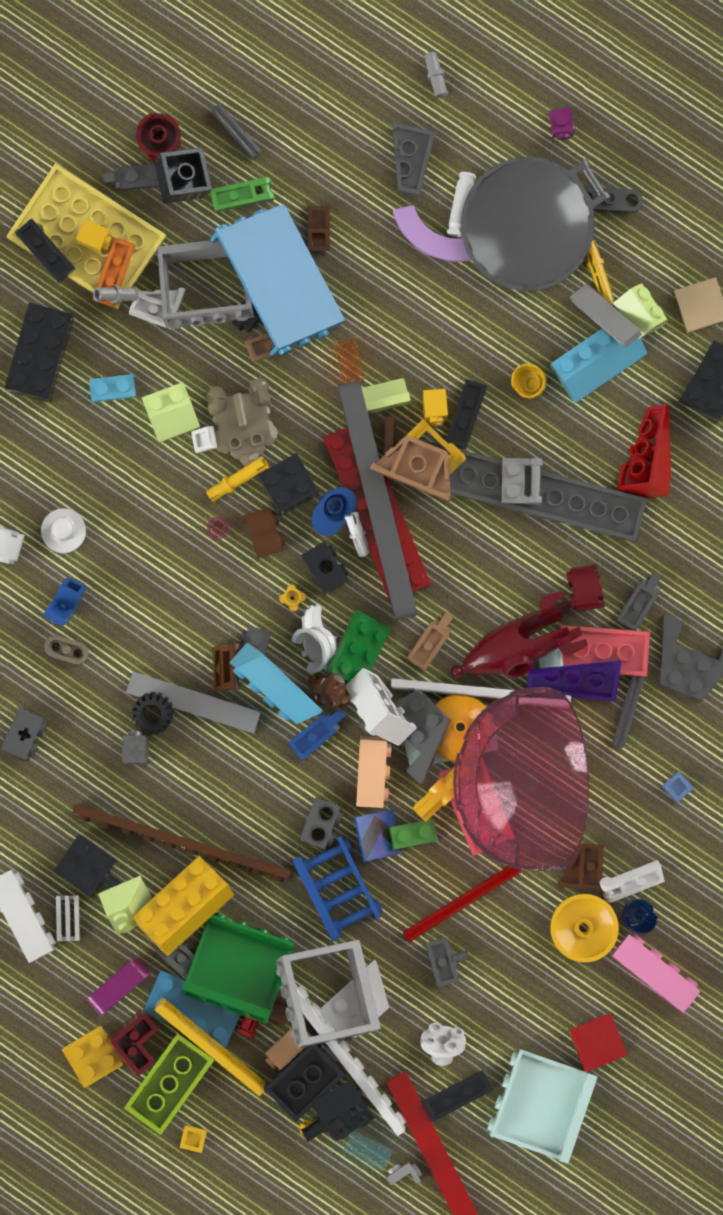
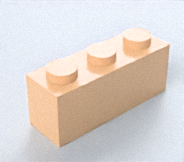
M360 736L356 806L383 808L384 802H388L389 788H385V779H390V766H386V757H391V744H387V740L381 737Z

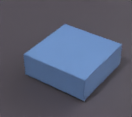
M679 771L661 786L676 803L694 788Z

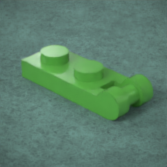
M264 177L212 189L210 193L214 211L220 212L275 200L274 192H271L270 185H272L271 178ZM261 187L262 194L256 195L255 188Z

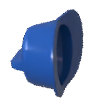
M338 487L323 494L312 514V525L317 533L322 536H330L342 528L346 523L344 516L347 514L351 516L350 513L356 510L357 501L354 493L347 488Z

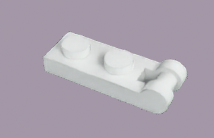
M656 860L616 877H605L600 880V886L604 891V901L611 903L665 881L661 865Z

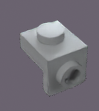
M407 1161L401 1166L397 1163L387 1170L389 1174L386 1175V1179L390 1185H393L409 1173H411L417 1184L421 1182L419 1176L422 1173L415 1163L411 1165Z

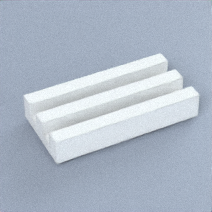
M79 895L56 896L57 941H80ZM61 900H65L66 937H62ZM70 900H74L75 936H71Z

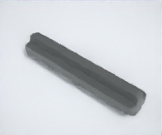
M220 104L212 109L214 117L252 159L257 158L261 153V149Z

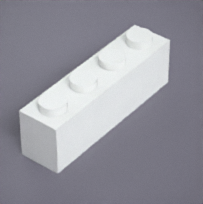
M10 870L0 875V909L29 963H32L54 951L53 945L56 942L51 932L46 933L43 927L46 923L41 913L35 912L32 906L35 902L30 892L25 893L22 887L25 884L19 872L15 873L14 870Z

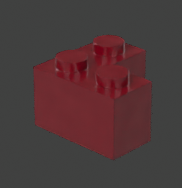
M139 1010L106 1038L105 1041L130 1072L139 1077L155 1063V1060L142 1044L159 1029L145 1012Z

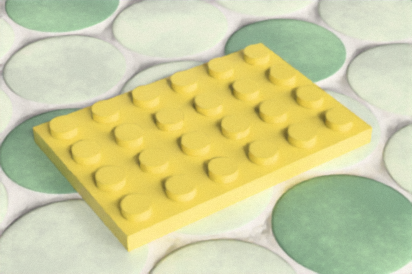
M56 163L6 236L9 240L31 253L15 232L32 218L75 267L76 270L68 278L93 293L98 285L114 237L136 245L121 288H132L157 252V247L161 246L167 237L166 234ZM85 219L110 230L112 242L108 250L104 249L102 254L86 248L76 241V237ZM123 301L116 303L114 307L119 309Z

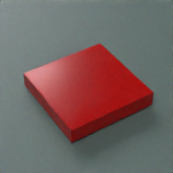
M611 1013L568 1030L585 1072L627 1056Z

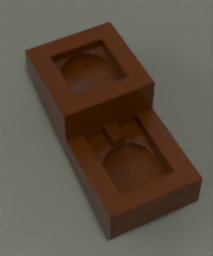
M307 206L308 250L330 251V206Z

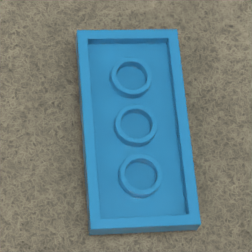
M161 970L143 1012L169 1023L155 1011L157 1002L164 997L226 1048L240 1014L182 995V988L186 980Z

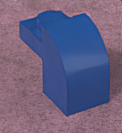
M67 577L60 585L54 600L46 608L43 616L54 624L64 626L65 623L68 624L76 612L87 587Z

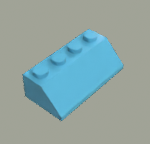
M600 329L552 362L550 369L573 402L577 403L648 353L641 338H637L624 348L604 329Z
M248 642L229 662L235 667L233 672L240 679L247 678L250 681L248 686L256 694L261 692L265 695L263 700L271 708L276 706L280 709L278 714L286 722L291 719L294 723L298 724L322 712V709L263 653Z

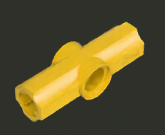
M461 761L445 777L438 780L412 809L426 822L436 811L458 794L457 791L471 780L474 774Z

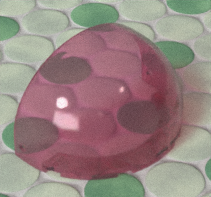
M549 687L518 689L509 692V695L500 700H495L483 709L463 737L465 740L460 753L457 752L454 767L453 787L457 811L460 812L463 819V826L470 838L492 859L521 870L561 871L567 868L576 857L587 821L589 774L584 737L577 714L569 699L561 691Z

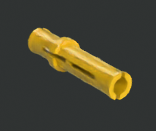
M593 240L586 255L588 261L586 265L591 270L598 294L611 305H614L615 300L603 266L605 262L600 257L596 240Z
M260 456L231 476L223 477L220 483L207 489L208 497L212 502H216L227 493L235 492L238 486L269 468L267 461L263 460L264 457Z

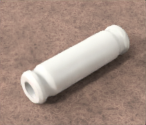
M470 172L459 173L460 178L457 181L449 219V229L447 230V234L452 237L462 238V210L468 193L474 185V180H476V175Z

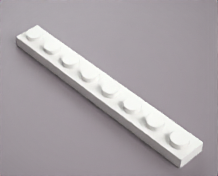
M296 985L302 1013L318 1034L336 1032V1029L329 1021L326 1023L322 1019L321 1015L323 1013L315 1003L312 1005L307 999L309 995L301 985L299 987ZM343 1039L341 1041L326 1042L396 1135L402 1134L406 1128L404 1125L406 1120L400 1112L395 1113L390 1107L392 1102L385 1093L381 1095L376 1089L378 1084L371 1075L366 1076L363 1072L364 1066L357 1057L353 1059L349 1054L350 1048Z

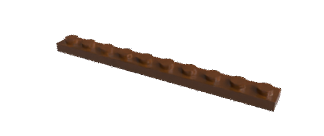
M75 804L73 813L78 814L76 819L90 822L92 818L99 821V826L111 829L112 825L121 827L120 832L131 836L133 832L142 834L141 839L154 842L155 838L164 841V846L176 849V846L179 845L185 847L184 852L196 856L198 852L207 854L206 859L219 862L220 858L228 860V866L240 869L241 865L250 867L249 872L261 876L263 872L270 873L271 879L284 882V878L289 879L292 872L288 869Z

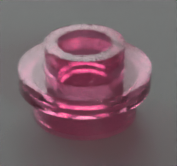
M214 517L207 524V532L214 539H222L229 532V524L222 517ZM217 524L221 525V526H222V531H221V532H215V531H214L215 525H217Z

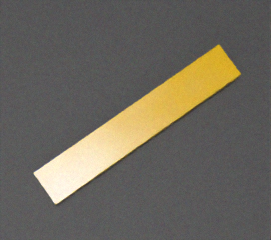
M164 997L157 1002L155 1011L258 1096L265 1091L266 1081Z

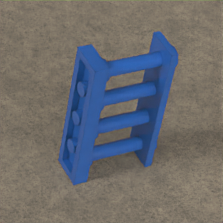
M341 836L337 837L339 845L309 860H302L300 856L292 860L332 942L341 938L339 933L342 932L343 928L373 913L378 919L381 917L379 913L383 911L378 900H372L349 854L352 848L347 838L342 840ZM344 852L349 865L319 880L311 879L308 873L312 871L311 868ZM352 873L355 874L360 885L328 901L327 899L322 901L319 895L322 888ZM362 893L365 894L370 904L369 906L339 921L337 919L332 921L329 915L332 908Z

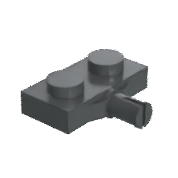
M447 937L425 943L437 987L458 982L457 962L470 959L469 955L460 958V956L468 954V951L454 954L450 949Z

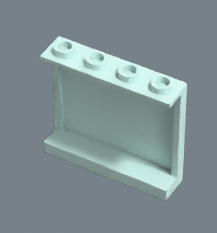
M518 1049L517 1053L513 1052L509 1065L513 1066L511 1073H506L502 1083V1087H505L503 1096H498L494 1107L498 1109L496 1117L490 1118L487 1130L490 1131L489 1135L568 1164L597 1076Z

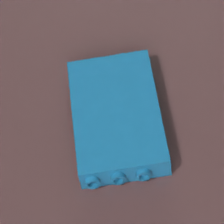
M284 204L267 211L264 209L258 210L250 218L246 219L244 216L234 221V224L230 226L223 224L215 229V234L210 240L212 243L220 240L275 345L270 351L271 356L278 353L281 356L292 351V347L298 345L301 348L309 344L311 339L315 337L318 340L329 335V331L338 328L345 321Z

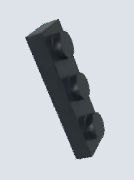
M32 218L15 232L17 237L58 283H61L76 270Z
M466 379L446 438L448 444L452 443L456 447L467 449L487 389L486 385Z
M483 1070L426 1098L422 1102L433 1122L493 1091Z

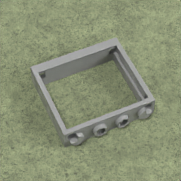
M209 240L157 247L162 313L166 328L178 329L187 325L202 326L205 323L215 322L220 324L229 320L244 321L254 318L253 303L245 288L246 304L171 313L168 264L228 256L220 240L213 243Z
M360 940L284 955L277 959L276 965L278 970L276 973L278 976H281V994L283 999H286L288 1006L286 1008V1016L288 1021L292 1023L293 1030L291 1031V1036L294 1038L298 1049L371 1033L381 1029ZM346 951L364 1025L308 1038L290 962Z

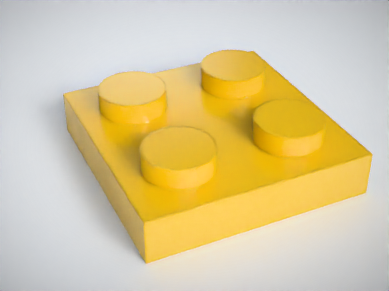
M102 1026L97 1027L62 1049L84 1088L124 1065L105 1041L108 1036Z

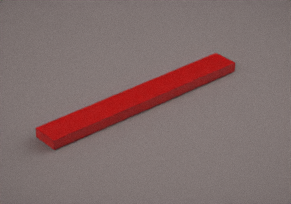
M404 1071L390 1078L386 1083L452 1214L478 1215L407 1072Z

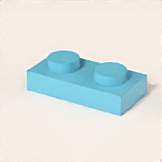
M133 374L89 379L92 403L136 397Z

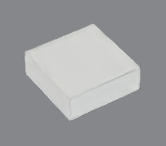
M213 426L191 431L195 453H202L217 448Z

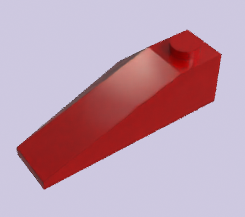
M663 404L648 407L638 429L640 435L635 445H631L629 449L631 455L627 463H623L620 469L616 491L645 498L668 496L671 480L669 406Z

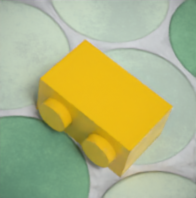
M446 389L423 390L424 420L431 427L442 426V422H447L448 417Z

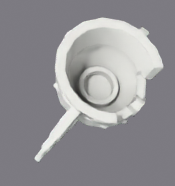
M318 603L315 606L311 605L309 609L305 610V614L302 617V629H298L292 637V642L301 644L303 641L305 650L302 651V656L308 655L310 660L313 661L307 666V671L311 673L320 672L322 669L326 671L337 649V636H334V634L323 627L321 620L322 608Z

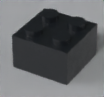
M203 148L160 153L155 159L154 164L164 204L206 198L211 192L212 187Z
M297 453L258 474V479L280 517L319 495L317 487Z

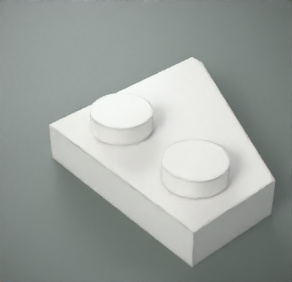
M185 288L170 291L171 313L178 312L185 294ZM161 290L138 292V299L132 302L129 315L166 328L162 313Z

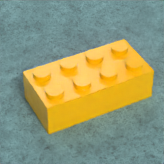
M198 856L132 918L138 927L168 957L234 896V893L229 885Z

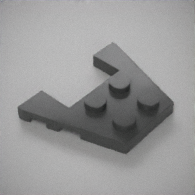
M665 614L663 616L660 685L702 701L723 677V650L719 660L676 644L684 621Z
M415 690L395 702L394 705L397 708L399 706L402 707L405 711L403 717L407 722H412L417 727L406 739L421 754L406 771L420 785H423L426 782L427 773L434 763L435 754L438 747L442 744L451 719L422 691ZM362 722L359 725L369 736L379 737L377 735L372 736L367 732V730L365 729V722Z

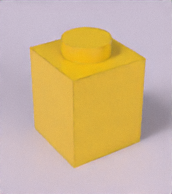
M85 219L76 237V241L78 244L102 254L104 249L108 250L112 237H110L109 229Z

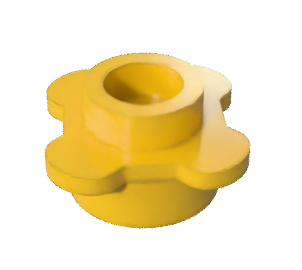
M292 584L288 585L286 592L279 597V601L289 606L291 611H296L301 601L306 599L305 593L299 592L296 586Z

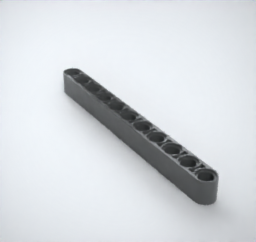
M360 380L338 385V391L395 620L417 616V609L384 476L370 469L374 462L379 461V456Z

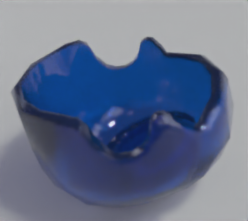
M633 899L624 906L622 921L628 930L636 934H648L655 929L658 916L655 914L652 904L643 899Z

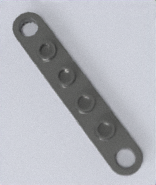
M584 186L592 200L598 197L592 187ZM603 187L605 192L608 191L611 196L595 206L593 211L637 212L642 206L643 197L638 191L633 189ZM628 196H635L638 204L630 207L626 204L625 199Z

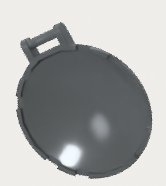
M517 157L493 166L475 182L463 206L461 231L464 246L470 259L487 278L513 290H541L565 280L580 266L589 251L593 239V208L611 196L608 191L605 192L589 167L588 159L567 170L558 163L544 158ZM579 171L583 172L598 197L595 199H591L578 179L576 173Z

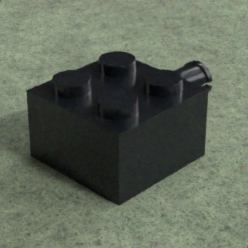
M82 834L77 836L53 871L89 897H93L99 887L104 886L110 889L122 884L118 879L110 875V871L118 860Z
M349 1080L312 1102L319 1120L302 1128L301 1131L307 1142H310V1140L324 1132H329L333 1140L337 1141L348 1137L357 1128L365 1127L374 1117L352 1080Z

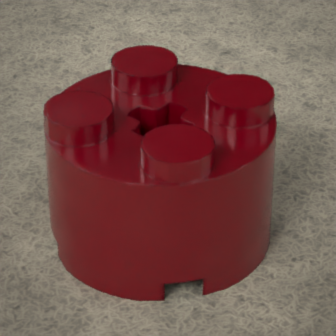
M151 113L145 116L138 124L136 131L138 147L147 159L155 161L160 153L180 150L182 138L179 125L170 115ZM156 135H158L159 137H160V136H163V139H162V140H159V139L156 140V139H155V136H156Z
M597 563L570 568V571L566 572L568 585L574 590V593L570 594L572 607L574 610L578 609V612L605 607L604 602H600V600H604L600 575H598V571H594L598 570Z

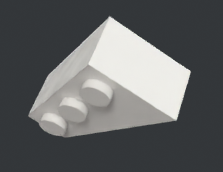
M363 668L345 685L350 700L358 709L356 711L357 714L363 719L366 724L365 729L372 736L377 735L399 746L417 729L414 723L407 722L403 717L405 713L403 708L400 706L397 708L391 701L393 695L378 675Z

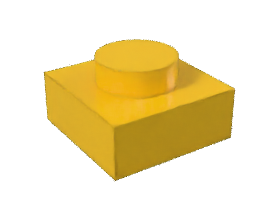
M185 1125L180 1148L202 1153L207 1130Z

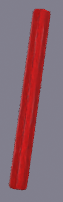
M516 862L512 863L403 932V935L408 942H411L521 873V868Z

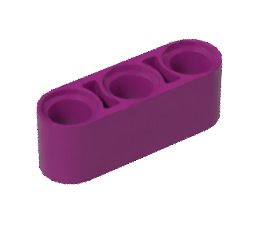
M134 957L86 998V1001L101 1017L148 977L150 973L138 958Z

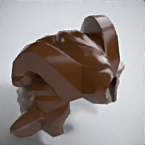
M337 674L322 677L317 675L309 676L308 687L310 689V696L308 697L315 704L346 707L348 705L350 697L347 696L345 682L341 676Z

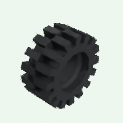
M155 692L145 693L140 697L132 709V721L136 722L135 727H140V731L142 733L146 731L147 735L152 733L157 735L160 732H164L174 717L173 704L168 702L169 698L167 696L164 698L160 692L158 694H155ZM151 705L158 707L161 711V718L158 721L148 720L145 716L146 707Z

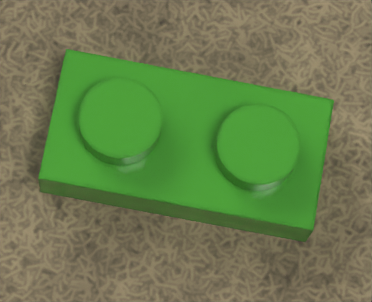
M434 819L389 828L393 850L438 841Z

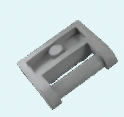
M502 459L501 504H542V497L540 496V467L543 466V459ZM525 466L531 467V496H524Z

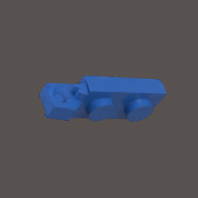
M339 709L332 716L328 712L321 715L288 744L303 761L336 733L340 728L337 723L345 717V714Z

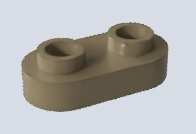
M54 635L49 637L44 645L45 652L50 657L75 665L83 664L89 657L88 648L83 643ZM55 643L60 644L59 651H53L52 646ZM75 650H81L82 655L79 658L74 657Z

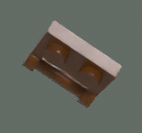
M233 643L213 647L214 692L242 689V682H239V677L233 672L235 667L229 663L238 651L241 650V644Z

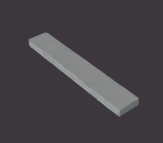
M132 672L126 690L127 694L142 697L145 693L155 692V694H158L160 692L164 698L166 696L169 698L168 702H172V708L253 734L261 714L259 711L136 672Z

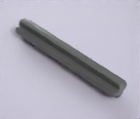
M632 676L612 743L616 747L623 748L625 746L645 677Z

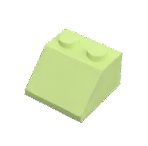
M642 283L629 289L613 303L621 314L641 330L642 335L638 339L660 329L667 321L663 310L656 304L649 290Z
M184 382L142 397L159 443L200 428Z
M141 876L98 893L106 916L117 934L127 933L138 926L132 917L152 899Z

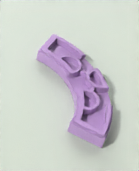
M414 205L392 210L394 219L404 237L421 252L444 261H471L464 246L463 238H448L430 230L419 218Z

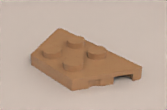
M406 435L398 442L397 446L389 449L385 456L370 466L372 471L448 502L451 500L448 451Z

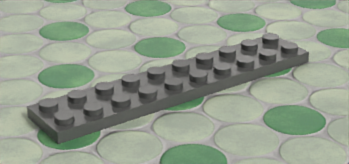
M431 442V445L447 451L441 444ZM459 449L466 456V460L450 474L451 494L636 542L647 498L540 471V496L542 497V504H501L502 460ZM525 467L524 496H531V468Z

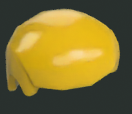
M524 363L518 366L512 373L511 385L520 396L534 399L545 390L546 376L538 366Z

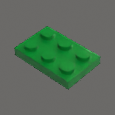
M355 610L326 671L341 676L347 682L363 668L371 672L391 628L363 612Z

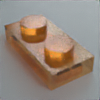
M356 337L334 341L342 384L360 380V383L364 382Z

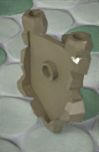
M258 378L252 380L249 386V393L246 394L236 393L233 396L226 397V393L220 386L210 387L205 393V398L209 402L207 408L210 415H214L213 421L217 427L215 431L216 451L225 454L230 452V455L234 459H239L244 466L258 459L264 453L266 446L273 444L278 437V430L269 419L270 408L267 405L270 404L271 395L268 393L269 384L265 379Z

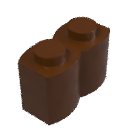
M269 507L244 515L257 559L283 551L282 546H285L286 543L283 533L277 532L276 525L280 523L276 511L271 512Z

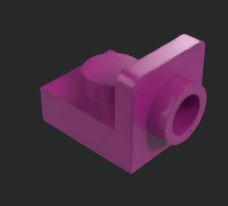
M571 108L550 110L549 120L552 138L568 140L571 136H574L575 126H573Z

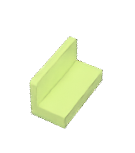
M403 378L362 388L368 414L411 403Z

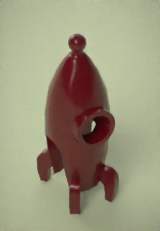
M559 590L544 595L539 602L541 610L513 619L486 634L470 650L461 666L454 665L451 668V675L455 678H460L464 672L474 675L504 674L506 678H518L532 670L534 662L549 655L558 648L564 655H572L588 645L586 639L571 643V641L583 635L580 627L570 631L567 627L529 640L530 636L563 618L562 613L572 608L568 600L553 605L556 600L565 596L564 591Z

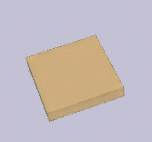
M716 277L673 291L687 333L723 322V296Z

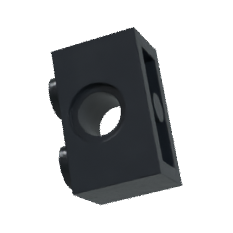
M325 541L301 555L324 595L345 584L348 581L346 576L349 575L343 563L338 565L334 557L337 556V553L332 545L327 546ZM323 562H330L333 565V569L329 573H324L320 570V565Z

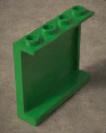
M215 913L207 920L181 994L267 1024L282 983L281 976H278L276 973L278 970L276 965L277 959L281 956L292 954L295 943L291 942V939L286 936L279 935L276 937L270 935V932L265 929L257 928L255 930L248 927L249 925L245 922H232L227 920L226 916Z

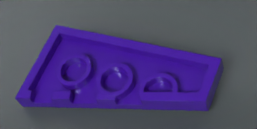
M621 660L532 669L528 672L526 691L615 702Z

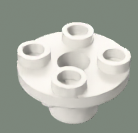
M57 509L45 517L41 526V536L44 543L51 550L61 554L70 553L78 549L83 543L86 536V526L81 516L75 511Z
M432 1023L422 1033L420 1044L422 1049L431 1055L432 1062L439 1066H446L452 1062L454 1056L464 1051L466 1038L461 1028Z

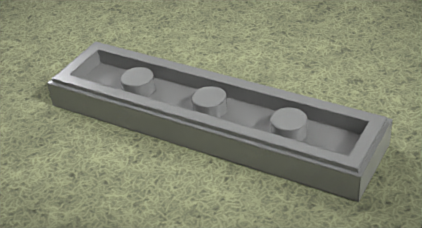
M587 283L570 296L571 302L624 348L642 335L641 330Z

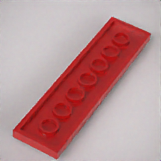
M347 427L324 436L323 440L343 488L351 490L356 496L357 505L354 512L359 513L363 530H366L365 537L370 555L390 601ZM383 475L412 593L431 586V582L387 476Z

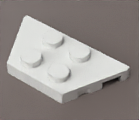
M373 960L366 969L377 1015L380 1017L389 1008L377 962ZM352 979L320 1008L323 1013L321 1015L322 1019L326 1023L329 1021L336 1031L364 1025Z

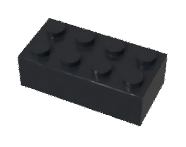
M29 302L5 384L7 392L47 403L51 402L74 321L71 313Z

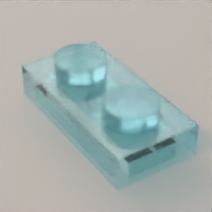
M356 1131L351 1132L343 1149V1152L382 1171L385 1170L394 1151Z

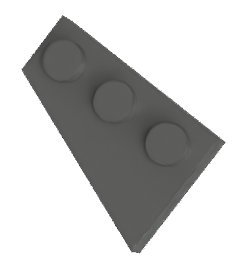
M392 121L398 192L420 197L435 132Z

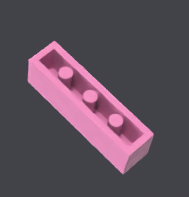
M627 934L611 956L680 1012L684 1013L701 992L696 988L698 984L690 977L684 979L678 973L681 970L671 962L668 965L661 960L663 956L654 948L649 951L644 947L645 941L638 935L634 934L631 936Z

